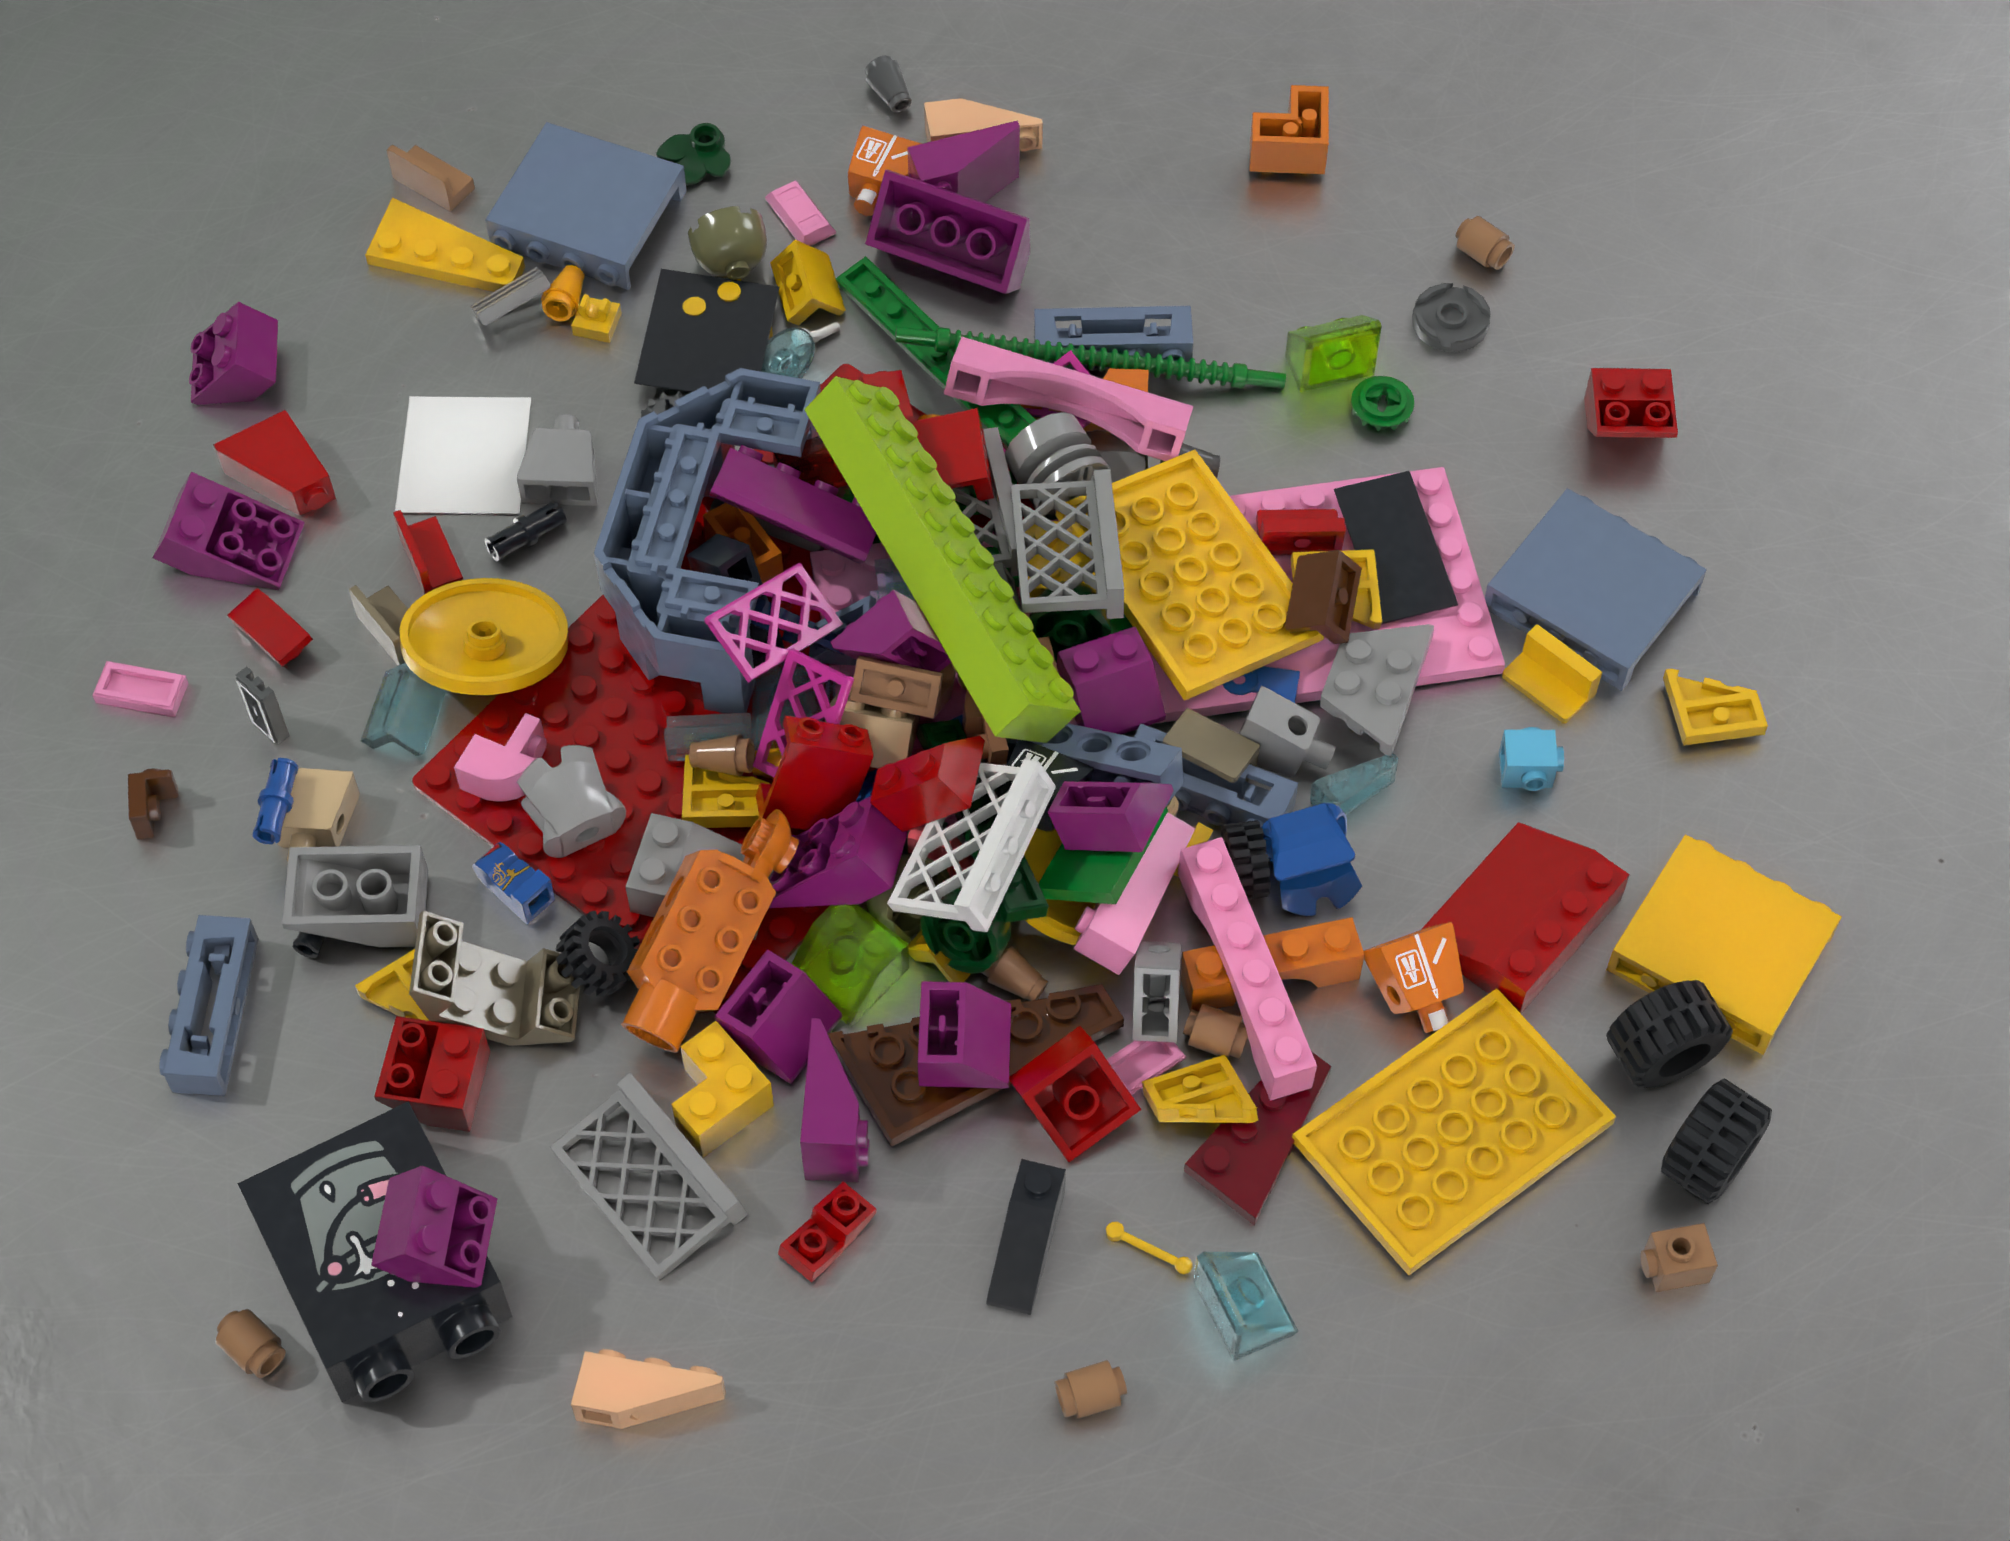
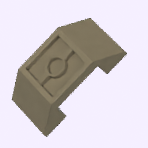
M424 910L419 914L409 994L429 1021L484 1028L487 1039L509 1046L565 1043L575 1039L580 986L577 989L571 985L574 977L569 975L565 978L561 973L566 968L565 964L558 965L556 958L561 953L543 948L526 961L462 941L464 927L462 922Z

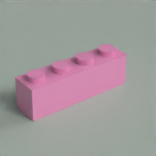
M1167 812L1117 904L1096 903L1093 909L1088 906L1086 907L1075 926V930L1081 934L1073 949L1120 975L1135 955L1179 864L1181 849L1187 847L1195 828Z

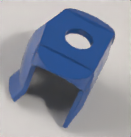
M1322 803L1269 818L1261 827L1264 833L1263 839H1265L1267 846L1266 854H1268L1269 860L1274 865V876L1280 882L1282 909L1298 915L1314 916L1316 915L1318 899L1327 897L1336 909H1340L1350 902L1362 888V884L1350 863L1355 859V852L1346 838L1347 817L1339 806L1332 803Z

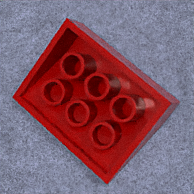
M1518 822L1422 929L1452 922L1462 975L1488 994L1497 988L1522 1014L1621 901L1630 874L1594 849Z

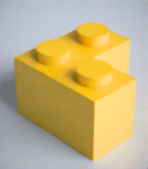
M714 1021L680 1046L684 1070L697 1083V1086L671 1104L676 1127L702 1158L706 1157L774 1106L771 1082L717 1021Z

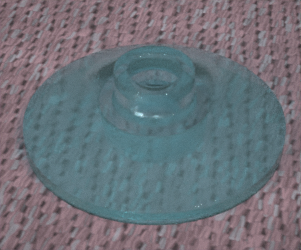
M796 327L785 329L768 340L762 372L802 379L814 357L815 343L812 336L806 330Z

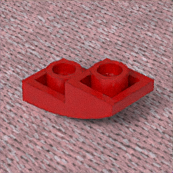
M256 588L227 614L236 627L254 640L264 653L282 667L290 660L296 658L303 648L313 640L308 632L259 588Z
M843 1181L813 1207L811 1218L780 1244L778 1255L812 1283L855 1240L874 1217L877 1208Z

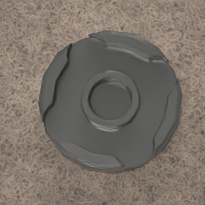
M1442 283L1429 287L1419 295L1412 314L1413 328L1418 337L1432 348L1444 352L1465 351L1474 348L1484 340L1490 326V307L1484 297L1473 288L1463 285L1462 289L1453 287V283Z

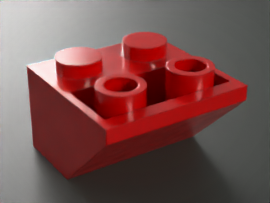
M1591 368L1584 396L1587 429L1596 437L1677 438L1678 428L1671 369Z
M396 1016L374 1095L375 1100L392 1109L409 1101L420 1123L426 1126L470 1132L490 1056V1048L484 1028Z

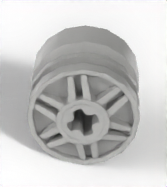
M1066 412L1049 414L1034 421L1021 430L1010 442L1005 452L1007 466L1019 484L1092 481L1093 470L1110 469L1096 447L1090 445L1091 439L1076 417ZM1068 496L1063 501L1067 502L1079 496ZM1028 498L1035 509L1044 503L1038 498ZM1053 508L1044 517L1049 520L1058 519L1055 515L1056 509Z

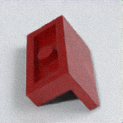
M1335 509L1257 511L1258 536L1272 555H1292L1293 552L1342 551L1346 533L1345 518H1338V512Z
M401 510L393 512L400 540L424 594L440 586L464 580L436 516L407 525Z

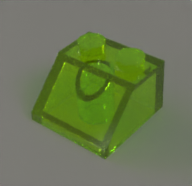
M1359 315L1351 318H1339L1333 322L1316 326H1304L1288 332L1285 357L1299 391H1308L1374 375L1382 328L1380 321L1365 315Z
M830 905L813 922L791 964L806 973L842 1013L841 1020L852 1027L910 968L909 947L907 942L859 905Z

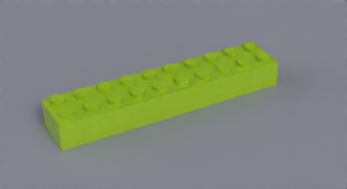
M836 376L804 409L994 736L1047 743L1081 712L1073 699L1074 692L1071 686L1058 674L1052 664L1054 659L1051 653L1040 644L1033 632L1034 626L1032 621L1019 609L1013 599L1014 592L1012 588L998 574L993 565V556L980 544L974 534L975 527L967 516L962 514L955 502L956 496L954 491L943 482L936 470V461L924 450L917 438L918 432L916 428L904 417L898 407L899 400L896 395L886 387L880 388L864 384L859 380L853 381Z

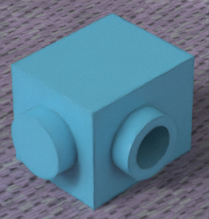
M1527 727L1521 730H1504L1499 749L1502 788H1524L1529 791H1537L1553 787L1556 773L1562 772L1564 769L1563 746L1556 745L1555 730H1541L1537 727Z

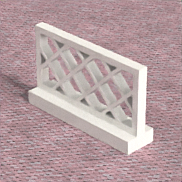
M1024 759L1020 767L980 763L977 777H980L982 782L975 786L972 802L987 793L992 802L971 814L968 809L963 810L965 818L946 829L942 827L946 817L926 824L887 903L889 907L897 912L966 921L972 930L987 932L1056 788L1039 761ZM1008 781H1013L1009 791L997 798L993 790ZM997 814L991 828L980 834L976 825ZM971 829L974 838L953 850L949 841ZM944 845L947 854L926 866L925 860L928 854ZM980 849L974 864L962 870L959 861ZM953 865L957 874L935 886L932 877ZM926 881L929 887L927 892L915 899H907L912 888ZM962 886L954 905L943 904L941 900L943 896Z

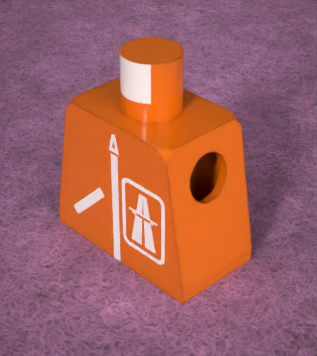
M862 125L848 169L849 194L856 198L854 208L860 214L865 216L873 215L885 170L888 169L908 176L907 147L922 143Z
M1452 922L1430 926L1363 950L1364 960L1390 1010L1394 1014L1417 1010L1425 1033L1439 1030L1449 1023L1442 1001L1462 994L1464 991Z

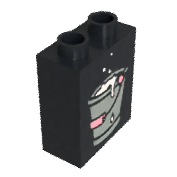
M409 1101L237 1183L341 1402L360 1394L364 1402H377L387 1399L402 1391L412 1382L414 1378L412 1367L444 1351H447L449 1357L453 1359L466 1358L477 1354L490 1346L499 1337L501 1330L498 1324L512 1317L502 1284L488 1256L486 1257L482 1284L476 1288L409 1282L371 1266L389 1178L422 1165L446 1175Z

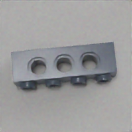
M1069 723L1047 743L1033 742L1094 767L1091 782L1171 784L1174 791L1168 803L1184 783L1181 747ZM1006 739L1009 749L1007 763L1017 743V739Z

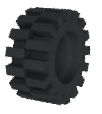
M1258 820L1222 825L1221 837L1248 900L1269 897V888H1271L1269 879L1270 868L1268 867L1269 858L1268 854H1266L1267 846L1265 839H1263V829Z
M590 911L586 915L581 916L560 936L559 939L561 941L556 945V951L561 952L556 958L558 965H566V968L561 973L565 978L572 975L574 981L571 985L576 989L580 985H584L583 993L589 996L594 991H596V997H604L607 993L611 995L631 979L627 970L638 949L634 948L640 943L638 936L630 938L628 935L633 930L629 924L622 928L619 925L622 918L615 915L609 920V912L601 911L598 915L596 911ZM589 942L596 944L605 952L610 965L602 963L593 955Z

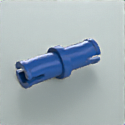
M278 758V760L273 759L271 761L266 787L259 793L257 801L260 810L252 835L260 843L272 845L274 842L279 843L281 840V831L286 813L290 812L294 800L291 792L299 769L298 765L290 759Z

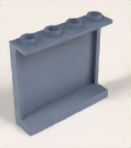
M546 122L485 219L489 241L511 252L530 257L539 263L545 262L560 268L568 265L576 266L583 271L585 276L597 279L606 285H615L629 290L631 286L629 276L631 265L669 201L673 199L681 202L687 191L684 166Z
M1567 488L1488 583L1485 601L1489 612L1526 634L1538 624L1602 671V680L1622 691L1631 680L1635 665L1690 595L1697 596L1699 594L1707 569L1700 566L1694 559L1683 556L1667 547L1658 538L1649 536L1631 526L1622 517L1613 515L1597 506L1588 497L1578 495Z

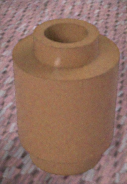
M1481 216L1464 220L1455 235L1458 239L1457 248L1486 268L1493 267L1496 270L1502 268L1510 259L1515 245L1509 241V235Z
M1202 1004L1200 1011L1191 1009L1183 1030V1034L1190 1036L1189 1046L1217 1056L1226 1055L1227 1058L1233 1056L1240 1059L1248 1039L1242 1017L1206 1004Z
M250 1309L240 1312L232 1311L218 1324L216 1344L247 1374L254 1373L258 1378H263L272 1373L283 1361L286 1351L281 1346V1339Z
M1108 1360L1066 1372L1063 1379L1054 1381L1058 1401L1065 1418L1076 1415L1079 1419L1121 1406L1120 1396L1127 1394L1126 1383L1120 1367L1111 1368Z

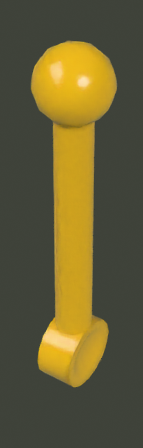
M1111 1222L1106 1227V1236L1110 1241L1118 1242L1123 1240L1174 1265L1176 1271L1180 1274H1188L1193 1268V1263L1188 1257L1182 1256L1178 1258L1125 1232L1123 1225L1119 1222Z

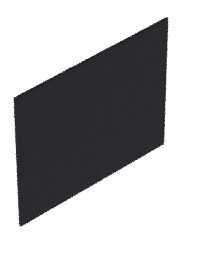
M661 269L634 384L693 392L703 386L710 389L726 381L725 375L739 368L762 372L780 287ZM725 282H734L741 289L740 297L735 301H724L718 296V287ZM690 297H700L705 301L706 309L701 315H688L683 310L684 301Z

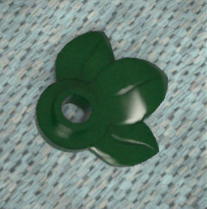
M711 123L696 125L690 134L673 135L658 148L656 153L658 158L684 166L686 186L699 183L707 173L715 177H723L731 165L730 154L724 149V135L717 126Z

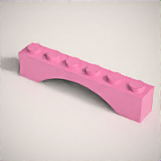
M961 337L953 356L944 390V395L981 406L1024 404L1070 413L1108 430L1127 443L1137 453L1163 461L1179 456L1193 410V406L965 337Z
M1217 838L1181 849L1178 868L1179 878L1192 910L1209 933L1226 969L1243 1017L1254 1062L1270 1101L1312 1088L1317 1069L1316 1061L1223 838Z

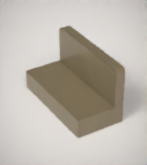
M357 585L350 588L349 593L356 616L400 669L406 667L407 664L403 659L400 648V624L408 608L389 585L366 598Z
M1189 708L1185 709L1165 735L1162 743L1181 747L1183 758L1231 783H1235L1249 764L1257 767L1260 751L1259 744Z

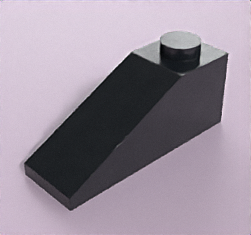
M715 534L686 555L692 571L757 582L759 586L763 584L750 546L746 543ZM761 595L758 597L760 599L769 601L766 595ZM750 624V638L767 644L768 632ZM778 629L776 646L784 649L785 646ZM752 649L755 668L765 662L766 653Z
M1021 1159L986 1300L987 1305L1031 1315L1065 1193L1066 1169Z

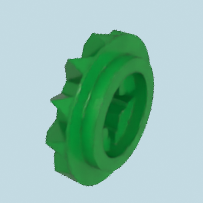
M1374 376L1363 380L1355 387L1351 396L1353 416H1358L1361 419L1362 426L1370 424L1375 426L1377 431H1380L1383 427H1390L1395 431L1399 424L1408 423L1410 415L1414 410V396L1408 386L1400 380L1388 376ZM1382 395L1386 396L1385 401H1387L1386 410H1383V412L1378 410L1377 405Z

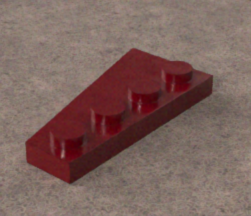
M1313 1052L1317 1069L1312 1088L1270 1101L1261 1079L1248 1093L1257 1107L1258 1121L1253 1123H1221L1184 1165L1185 1173L1254 1226L1269 1193L1271 1194L1288 1155H1290L1294 1147L1293 1133L1302 1128L1305 1121H1307L1330 1075L1332 1066Z

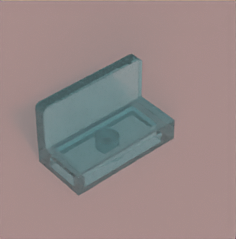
M406 663L386 671L360 741L372 749L393 741L415 756L424 754L447 690L422 680L413 673Z
M751 712L666 717L667 728L664 729V739L668 761H685V755H689L692 742L742 734L744 738L752 739Z

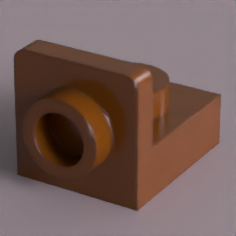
M152 768L141 773L128 774L129 820L137 839L154 837V821L161 820L159 800L179 797L178 786L172 771L169 769Z

